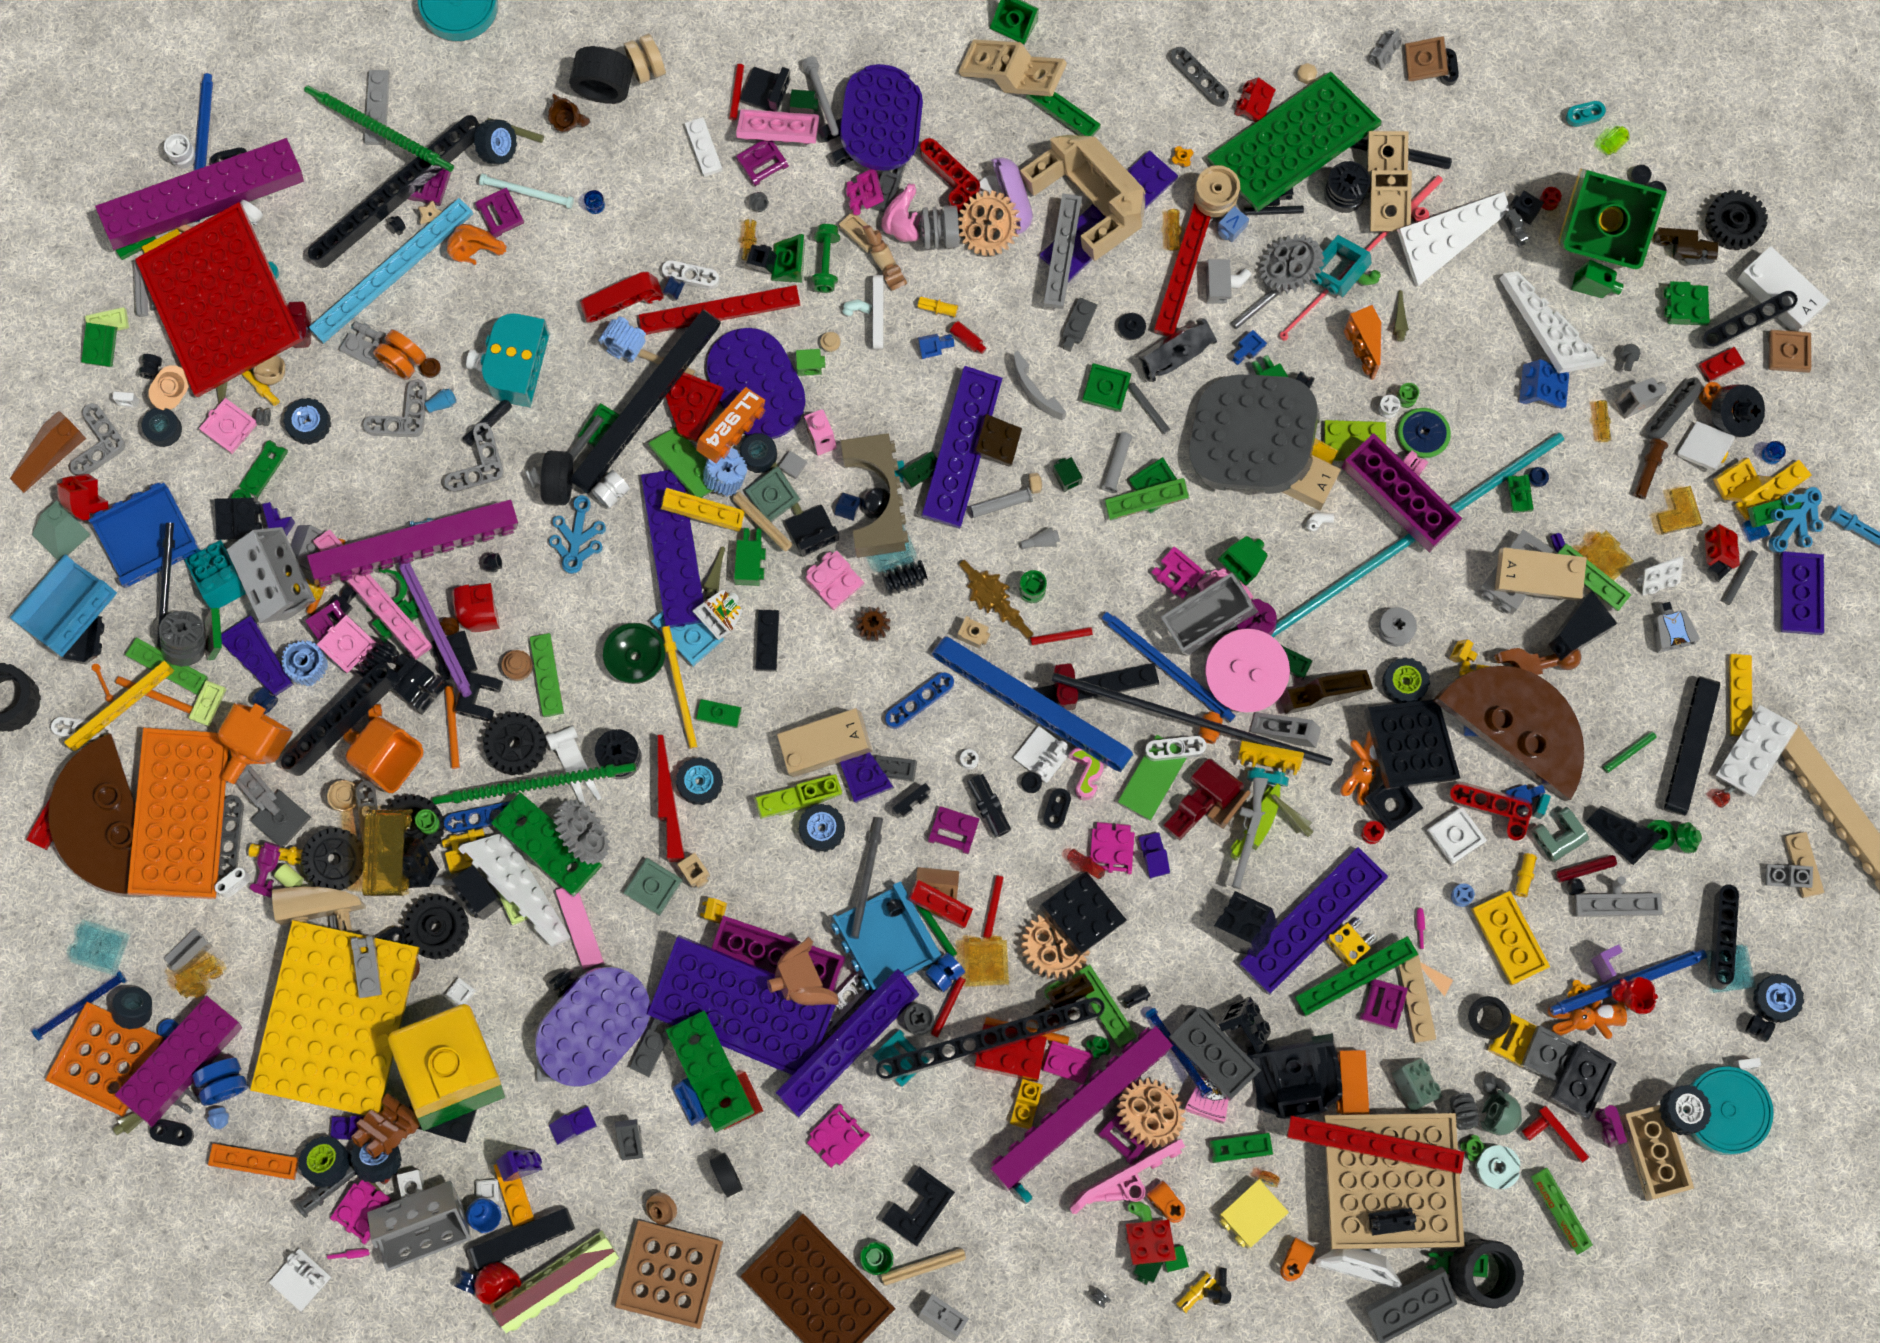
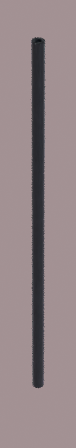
M1053 673L1052 681L1243 740L1303 752V758L1331 766L1333 761L1331 757L1058 673Z

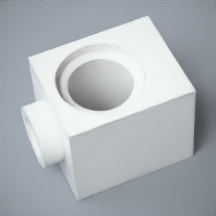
M415 1170L397 1175L401 1199L425 1190L422 1171ZM415 1182L417 1184V1191L409 1194L407 1188L410 1183Z

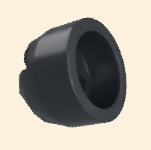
M1572 878L1567 883L1569 895H1578L1586 890L1584 883L1578 878Z
M891 899L886 905V910L890 917L899 916L905 911L904 906L898 899Z

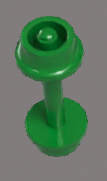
M820 224L817 227V232L814 234V239L823 243L821 273L814 274L811 280L814 283L815 291L830 293L834 291L835 284L838 283V277L829 274L831 243L839 242L840 235L838 234L837 226L833 224Z

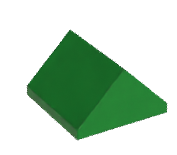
M1000 0L990 29L1025 45L1038 22L1039 8L1022 0Z
M799 234L774 243V253L777 254V258L772 271V281L802 283L805 239L803 234Z

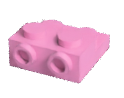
M837 550L834 553L828 552L822 558L823 562L818 567L813 565L806 572L808 574L806 576L808 584L832 610H835L864 585V581L851 569L850 564Z

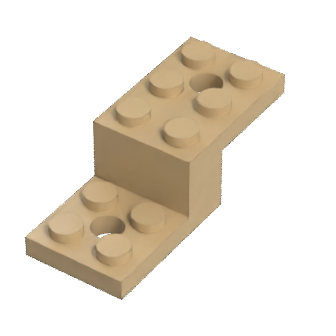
M973 39L958 72L962 77L994 79L1004 93L1053 96L1067 63L1061 58L1031 57L1021 42Z
M1368 131L1367 172L1370 176V185L1367 192H1370L1369 231H1397V229L1411 225L1412 170H1408L1409 131ZM1385 146H1390L1393 149L1391 157L1383 155L1382 151ZM1388 205L1395 207L1396 213L1392 217L1387 216L1385 213Z

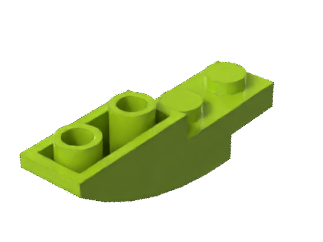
M834 774L800 783L789 789L755 797L754 801L760 819L798 811L825 802L843 793L837 775Z
M1278 783L1274 788L1270 786L1263 794L1265 799L1261 803V812H1265V814L1261 816L1252 846L1255 851L1263 842L1275 819L1278 805L1271 796L1275 794L1280 798L1281 786ZM1246 829L1243 832L1245 837L1241 841L1237 839L1230 848L1232 850L1230 857L1235 861L1241 856L1248 832Z

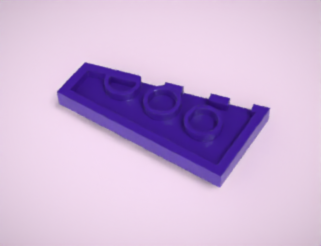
M250 615L221 634L222 644L275 696L294 685L283 670L281 662L253 616Z
M871 752L840 762L855 803L894 788Z

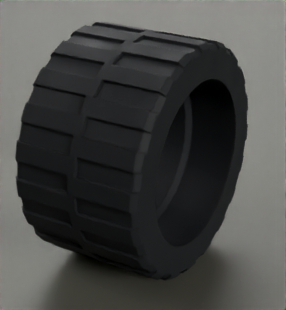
M586 46L576 51L569 84L575 93L588 100L605 104L620 103L628 96L634 66L630 59L618 51L601 46Z
M0 663V683L13 680L18 682L21 688V695L15 707L6 713L0 714V731L11 732L23 728L35 718L40 708L41 695L39 694L38 686L32 678L16 666L6 663Z
M1471 1239L1468 1242H1464L1465 1247H1459L1454 1251L1455 1253L1451 1256L1450 1265L1448 1266L1449 1282L1452 1285L1453 1291L1464 1302L1475 1306L1497 1309L1507 1306L1510 1302L1512 1303L1516 1296L1519 1295L1524 1282V1270L1522 1261L1518 1257L1519 1255L1512 1247L1500 1241ZM1489 1252L1498 1264L1499 1276L1494 1288L1486 1294H1481L1475 1286L1473 1270L1477 1260L1483 1254Z

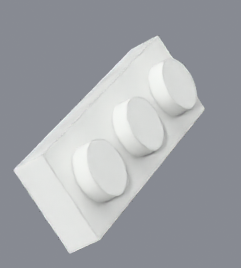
M704 118L686 122L685 127L703 176L706 177L723 171Z

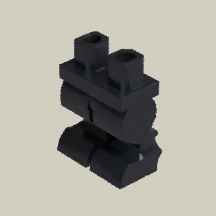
M400 654L396 659V664L401 667L397 672L399 679L391 690L409 705H413L423 715L434 702L431 695L437 698L448 683L439 675L435 677L434 672L417 659L415 660L412 656L408 657ZM418 686H421V688L426 689L428 693L425 691H423L422 693L421 689Z

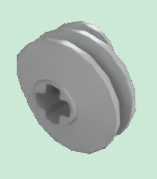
M1400 607L1387 610L1379 622V635L1382 641L1394 647L1409 643L1417 630V622L1414 615ZM1395 623L1398 624V627H1401L1400 630H1398L1397 626H1394Z

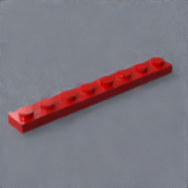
M1195 203L1154 329V333L1168 337L1175 333L1211 219L1210 216L1203 214Z
M797 285L639 314L641 329L648 335L689 327L703 310H706L718 320L723 321L801 305Z
M1295 1116L1290 1117L1287 1139L1455 1174L1462 1173L1465 1153L1463 1151Z

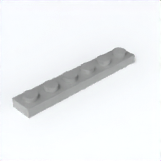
M1062 193L1044 299V306L1064 308L1082 196Z

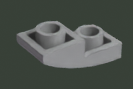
M1766 864V886L1812 888V866Z

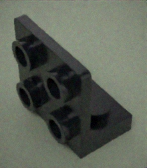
M753 67L741 96V102L767 111L778 112L791 81L790 69L782 67L780 73H773Z
M818 505L785 521L802 557L839 541V532L836 526L833 527L822 505Z
M102 616L96 617L71 648L61 657L62 661L88 664L101 654L102 643H99L100 635L103 634L105 624L102 623Z
M422 838L414 839L406 854L381 855L376 859L393 889L430 887L439 871Z
M1251 996L1229 1004L1218 1024L1222 1032L1228 1029L1235 1030L1242 1026L1257 1053L1262 1051L1271 1034L1269 1023L1263 1019L1258 1004L1254 1003Z

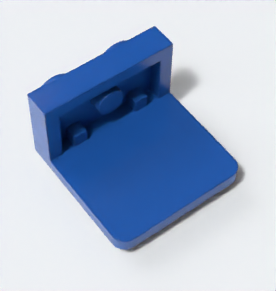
M1541 359L1524 364L1519 402L1529 404L1541 400L1557 408H1565L1567 405L1569 372L1558 373L1553 364Z

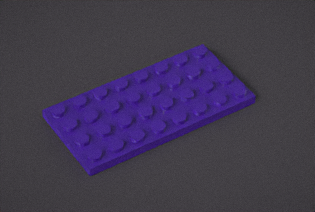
M678 935L647 1015L674 1026L705 1010L722 1046L793 1075L820 1048L836 1005L806 1006L795 1003L793 1000H786L781 990L770 993L767 980L775 978V974Z

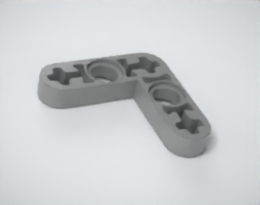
M414 379L408 384L405 417L369 416L363 423L366 432L372 436H420L423 433L425 422V402L427 400V387L425 383L420 379ZM417 385H420L422 389L418 391L419 399L416 398V393L413 390ZM414 404L421 405V410L417 413L410 411L411 406ZM412 418H416V425L419 427L415 428V431L409 428L413 426ZM383 421H384V429H385L384 431H382L383 429H382V427H381V426H383V423H382ZM373 422H376L377 425H380L375 426L374 430H371L369 426L372 425ZM390 423H399V428L396 431L388 430Z
M94 403L84 407L83 416L101 441L71 462L70 469L75 475L92 473L125 449V441L103 410ZM94 410L100 420L96 422L93 416H91L90 411ZM102 425H109L107 433L102 434L99 432V428ZM112 436L118 442V447L115 448L108 438ZM101 451L103 452V457L98 461L93 460L94 453ZM86 458H88L93 464L90 465ZM80 463L81 465H83L84 470L80 471L77 466Z
M479 423L473 430L482 465L448 474L445 478V486L450 491L458 492L502 478L504 471L493 431L488 424ZM481 427L489 431L486 433L487 440L491 439L492 442L480 445L479 442H484L483 437L477 435ZM487 446L494 449V455L489 458L483 455V449ZM492 466L500 469L496 477L488 474L486 475L488 479L484 480L481 469L485 468V472L491 471ZM473 471L480 474V479L476 483L470 482L468 478L469 474ZM461 474H465V480L468 485L464 486V482L457 483L456 488L453 485H449L452 477L460 480L463 479Z

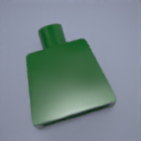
M1589 260L1575 272L1571 290L1604 298L1610 292L1620 295L1624 284L1615 281L1617 276L1615 270Z
M1245 536L1229 547L1217 560L1247 586L1258 575L1268 555L1263 550L1264 542L1261 539L1256 538L1252 540L1249 536Z

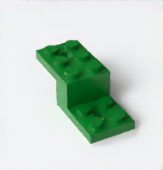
M521 792L491 823L573 897L603 866L600 862L588 865L586 861L581 862L579 857L575 859L574 852L569 853V847L563 846L564 840L558 837L561 834L555 830L558 825L554 823V820ZM520 817H526L527 819L523 826H517L516 824ZM571 863H577L578 865L574 872L567 871Z
M705 1010L666 1030L690 1084L697 1093L715 1133L755 1113ZM693 1035L700 1036L697 1044L692 1045L689 1043V1039ZM723 1099H731L729 1107H720V1102Z

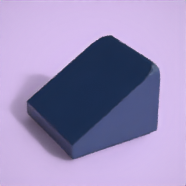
M842 492L836 504L835 515L854 521L862 498Z

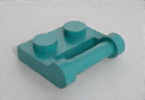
M900 1029L872 1056L879 1063L883 1059L900 1055L899 1051L893 1046L897 1042L907 1052L917 1049L904 1037L905 1034ZM926 1056L921 1057L924 1063L930 1062V1060ZM906 1059L902 1060L900 1064L905 1070L912 1067ZM883 1065L882 1067L891 1074L892 1068L889 1065ZM917 1073L894 1080L903 1087Z

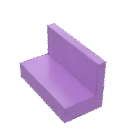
M1619 944L1591 959L1603 983L1617 975L1609 960L1623 952Z

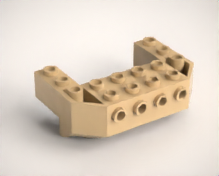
M1078 135L1053 137L1050 139L1051 149L1020 170L1024 186L1035 196L1066 174L1106 218L1081 235L1082 249L1095 262L1142 228L1145 210V190L1096 137Z

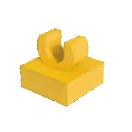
M1468 639L1457 641L1449 659L1455 663L1470 660L1474 662L1478 655L1471 650L1474 643Z
M708 898V901L702 902V905L706 906L705 913H700V916L720 924L723 915H725L727 903L716 898Z

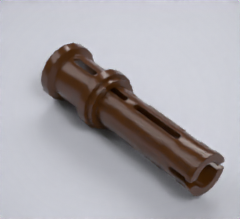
M1653 438L1650 441L1651 447L1648 454L1644 457L1646 463L1633 493V496L1641 499L1642 496V500L1646 499L1657 466H1660L1663 462V453L1669 445L1661 439Z

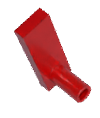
M1547 1106L1539 1109L1540 1116L1521 1131L1531 1141L1550 1125L1581 1163L1589 1158Z

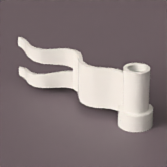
M573 726L555 734L552 732L545 735L551 751L556 749L566 772L571 774L572 771L577 773L578 770H581V772H583V769L589 770L574 740L578 736ZM590 779L587 782L585 781L596 799L600 800L601 796L594 782ZM577 781L576 784L571 782L579 802L583 801L586 806L580 782Z

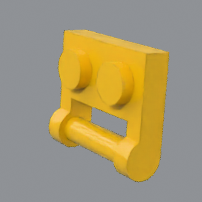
M1510 1013L1511 1024L1514 1023L1518 1026L1507 1050L1501 1048L1507 1035L1506 1032L1501 1037L1495 1038L1493 1044L1489 1045L1488 1051L1523 1068L1521 1063L1536 1025Z

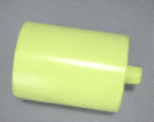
M288 864L282 865L274 875V878L286 888L302 887L301 884L304 881V878Z

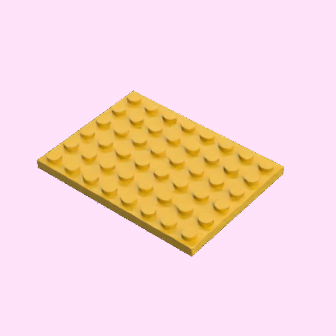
M292 920L250 1091L366 1115L370 1110L380 1112L394 1057L388 1043V1036L391 1032L401 1028L420 948L375 938L382 995L359 998L351 938L359 937V939H363L366 936ZM361 947V954L369 953L368 947Z

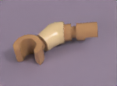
M870 225L863 226L862 228L868 242L871 244V255L883 271V277L889 289L893 291L907 284L901 268L896 264L888 245L884 243V240H881L880 231H873Z

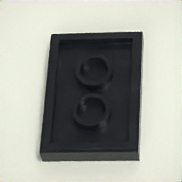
M1577 1041L1549 1098L1584 1119H1590L1617 1062L1584 1042Z

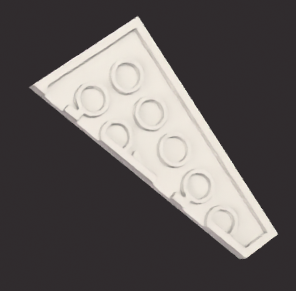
M1518 271L1503 273L1499 279L1558 373L1602 366L1606 362L1602 356L1598 357L1592 351L1594 347L1590 343L1585 344L1578 337L1579 332L1558 311L1554 313L1547 306L1549 302L1545 298L1541 299L1534 292L1535 288Z

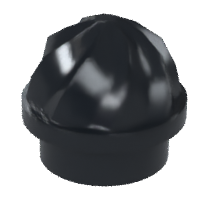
M493 552L486 554L482 558V567L487 572L493 573L497 572L498 569H502L500 554Z

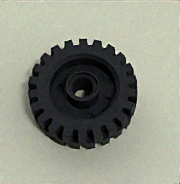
M1730 190L1728 193H1722L1712 202L1706 213L1705 222L1707 223L1705 226L1706 230L1709 229V236L1714 237L1712 239L1714 242L1719 241V246L1723 247L1726 245V249L1729 250L1732 248L1740 250L1741 248L1747 249L1749 246L1751 247L1760 239L1768 223V214H1765L1766 208L1761 207L1762 201H1756L1757 196L1753 195L1750 197V192L1747 191L1742 194V190H1737L1736 193L1734 190Z
M516 712L502 714L503 716L495 718V722H491L489 729L485 731V737H483L485 755L491 765L504 774L515 776V774L524 775L523 773L525 772L529 773L533 768H537L539 762H542L544 759L543 756L546 754L547 746L545 733L540 724L529 715L521 712L519 714ZM513 740L520 741V745L518 747H510V744Z
M412 794L407 795V797L401 796L398 800H393L392 804L385 808V813H382L380 834L386 846L395 854H406L414 839L422 838L429 852L434 851L444 835L443 816L438 807L426 797L420 795L413 796ZM421 810H431L440 821L439 829L433 834H424L418 827L413 831L407 830L408 825L415 822L416 815Z
M342 828L321 830L315 833L303 847L300 862L303 869L302 872L315 887L336 890L346 889L361 877L365 869L366 857L363 855L366 853L365 848L362 847V842L357 839V836L351 834L348 830H343ZM330 854H335L338 857L337 865L329 863L328 857Z
M443 895L424 897L425 899L418 900L415 906L412 905L410 912H407V918L404 920V934L407 935V942L411 946L419 947L418 954L426 958L436 960L453 956V953H457L460 947L464 946L465 940L469 935V920L464 909L455 900ZM440 922L442 924L441 929L438 932H432V926Z

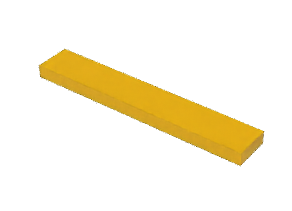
M164 660L65 740L64 743L73 751H77L175 670Z

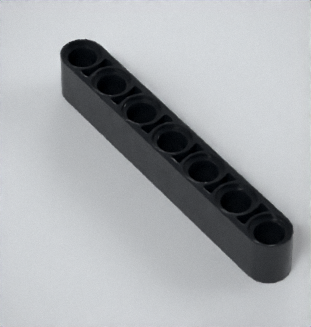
M385 663L377 664L283 755L281 766L295 776L303 775L397 684L399 679L398 673Z
M1699 676L1695 686L1697 688H1694L1690 703L1692 707H1689L1685 723L1687 726L1684 727L1680 742L1682 745L1679 746L1675 762L1677 765L1675 764L1670 781L1672 784L1669 785L1665 801L1667 804L1665 803L1664 810L1686 816L1688 813L1721 683L1719 681Z

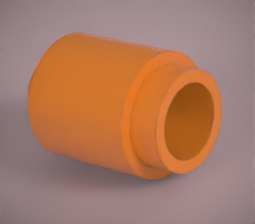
M1208 712V714H1203L1202 716L1204 719L1220 724L1223 723L1220 714L1216 712ZM1200 726L1198 735L1206 743L1215 744L1216 740L1219 739L1220 732Z

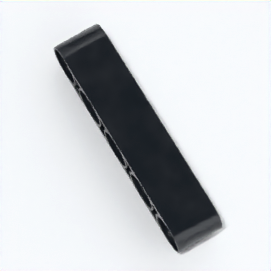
M1784 291L1709 329L1703 336L1704 346L1709 349H1715L1792 310L1797 304V295L1792 291ZM1785 296L1791 297L1793 304L1790 306L1784 305L1782 298ZM1763 307H1773L1774 314L1770 316L1764 314ZM1752 315L1755 318V323L1753 325L1746 324L1744 317ZM1727 325H1734L1737 332L1735 334H1728L1725 327ZM1715 334L1718 337V342L1710 344L1707 341V336Z
M1731 884L1724 885L1716 893L1714 899L1709 980L1711 986L1717 990H1723L1731 984L1735 974L1739 891ZM1723 893L1729 894L1731 900L1725 899ZM1721 913H1726L1730 920H1725ZM1720 933L1726 934L1728 941L1723 940ZM1719 954H1724L1727 957V961H1722ZM1718 974L1723 975L1726 978V982L1720 981Z
M564 1208L472 1247L467 1252L476 1272L482 1270L484 1266L490 1263L501 1262L505 1260V1257L508 1259L526 1251V1248L527 1250L545 1243L546 1240L549 1241L566 1234V1231L574 1230L575 1226L568 1208Z

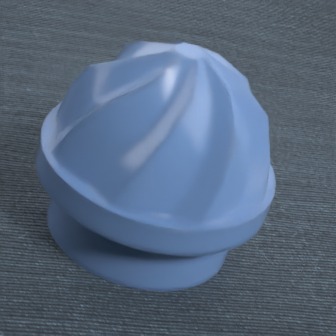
M216 1108L208 1111L209 1117H207V1121L211 1127L222 1129L228 1124L229 1113H226V1108Z

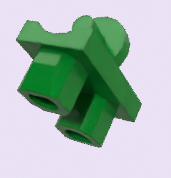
M1529 475L1508 476L1507 481L1512 513L1533 511Z

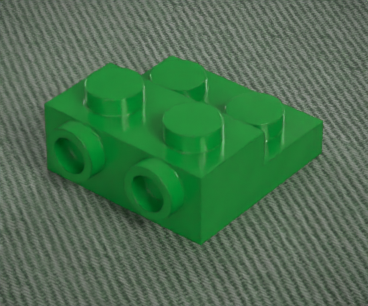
M1670 281L1668 286L1664 288V299H1667L1664 316L1668 318V324L1708 326L1710 323L1708 286L1691 285L1690 282Z

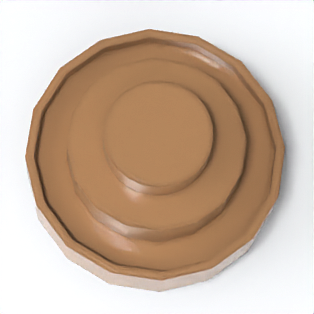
M513 650L507 653L501 664L506 677L513 681H522L528 678L533 669L530 656L521 650Z
M658 1192L647 1200L646 1211L655 1223L666 1225L676 1217L677 1206L669 1195Z

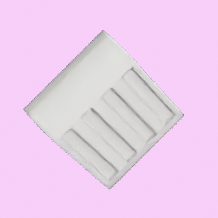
M236 868L215 885V890L221 896L229 898L248 884L251 876L244 869Z

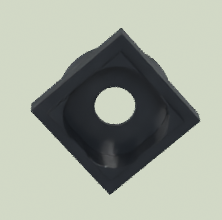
M1383 784L1363 799L1371 809L1373 817L1384 826L1388 833L1423 809L1408 787L1386 790ZM1389 798L1396 799L1399 803L1398 810L1389 812L1385 808V801Z

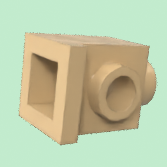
M966 616L957 634V639L980 649L982 644H987L991 634L988 633V626ZM975 629L979 631V633L974 635L971 633V631Z
M693 853L677 864L692 888L695 886L700 888L708 883L707 878L710 877V874L696 853ZM694 870L699 871V875L696 877L692 876Z

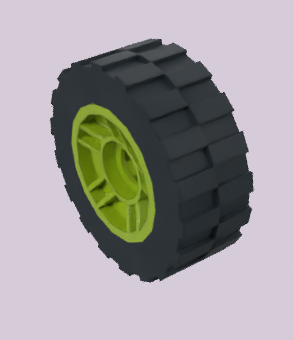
M1407 657L1397 659L1388 666L1383 675V691L1396 704L1420 701L1429 689L1430 675L1427 673V668L1420 661H1416L1413 658L1408 659ZM1403 678L1407 681L1410 680L1408 685L1403 684Z
M320 1136L307 1143L305 1148L302 1149L298 1166L301 1174L311 1184L326 1188V1186H333L335 1183L340 1182L345 1177L350 1167V1154L336 1138Z

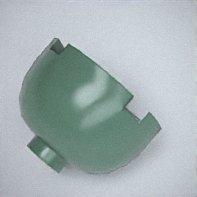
M1498 1090V1094H1491L1486 1100L1482 1113H1487L1484 1122H1480L1483 1130L1500 1136L1510 1134L1520 1126L1522 1112L1521 1106L1515 1097Z

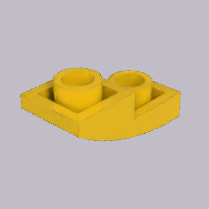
M1022 1079L1010 1124L1025 1129L1032 1127L1043 1088L1042 1084Z

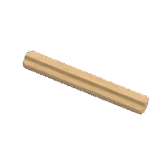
M741 492L733 496V501L782 550L788 551L792 547V543Z
M958 1249L889 1271L886 1274H882L881 1278L884 1285H889L964 1261L966 1255L963 1249Z

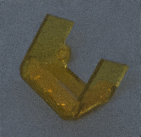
M374 808L366 811L363 896H404L409 894V880L405 879L403 874L404 832L407 830V827L411 826L410 814L412 809Z

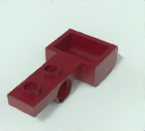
M1211 758L1205 761L1190 778L1192 785L1197 789L1192 796L1187 795L1179 804L1177 812L1164 824V828L1179 841L1215 804L1224 810L1244 788V784Z

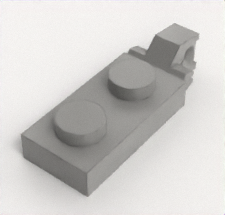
M247 765L236 783L262 811L267 808L273 815L277 814L280 809L273 802L277 798L275 793L250 765Z

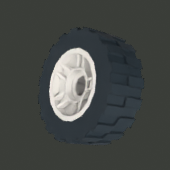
M1681 1085L1670 1089L1668 1093L1662 1096L1663 1099L1660 1101V1117L1664 1121V1125L1678 1135H1690L1706 1128V1125L1710 1122L1709 1119L1712 1112L1710 1111L1709 1099L1703 1094V1091L1698 1090L1695 1086Z

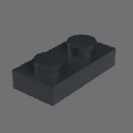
M924 783L892 808V812L898 819L901 815L903 818L913 811L912 807L917 803L920 805L925 803L930 798L931 789Z

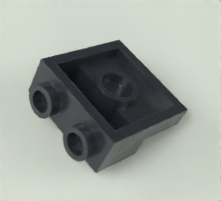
M258 497L214 499L216 540L241 539L252 530L262 529V523L259 522L258 514H261V503L258 501Z

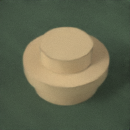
M834 332L825 333L820 341L822 348L828 352L836 351L841 344L839 335Z

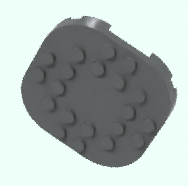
M1237 374L1224 377L1213 383L1206 389L1198 402L1190 441L1189 455L1196 474L1205 484L1218 490L1226 491V487L1265 490L1266 494L1286 491L1298 480L1302 481L1312 465V451L1317 423L1320 422L1319 408L1314 394L1304 383L1293 378L1280 376Z

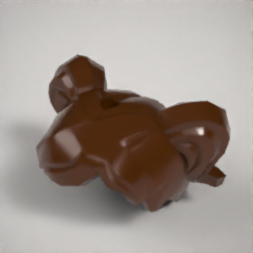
M556 94L552 95L553 101L548 111V120L557 131L568 133L577 125L581 127L589 125L590 119L580 114L577 105L567 98H561Z

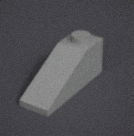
M1255 712L1250 732L1294 745L1316 748L1321 728L1310 719Z

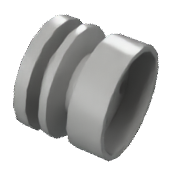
M957 205L943 206L942 215L938 216L936 207H932V216H928V207L922 208L920 229L925 249H930V240H934L935 249H938L940 239L944 240L946 248L959 247Z

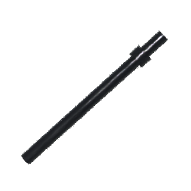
M166 523L165 539H162L164 552L157 647H161L160 623L168 615L172 548H175V540H173L174 523Z

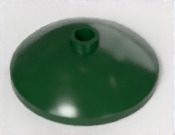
M628 623L616 628L604 643L603 661L606 669L615 679L623 683L640 684L649 681L659 673L665 661L666 653L662 638L653 628L645 624ZM634 654L639 655V658L637 660L632 659V656Z

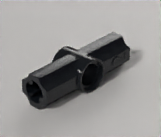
M984 774L977 775L967 781L976 800V806L982 812L980 814L983 819H986L994 837L998 838L1010 832L1011 827L1002 812V805L997 795L993 794Z

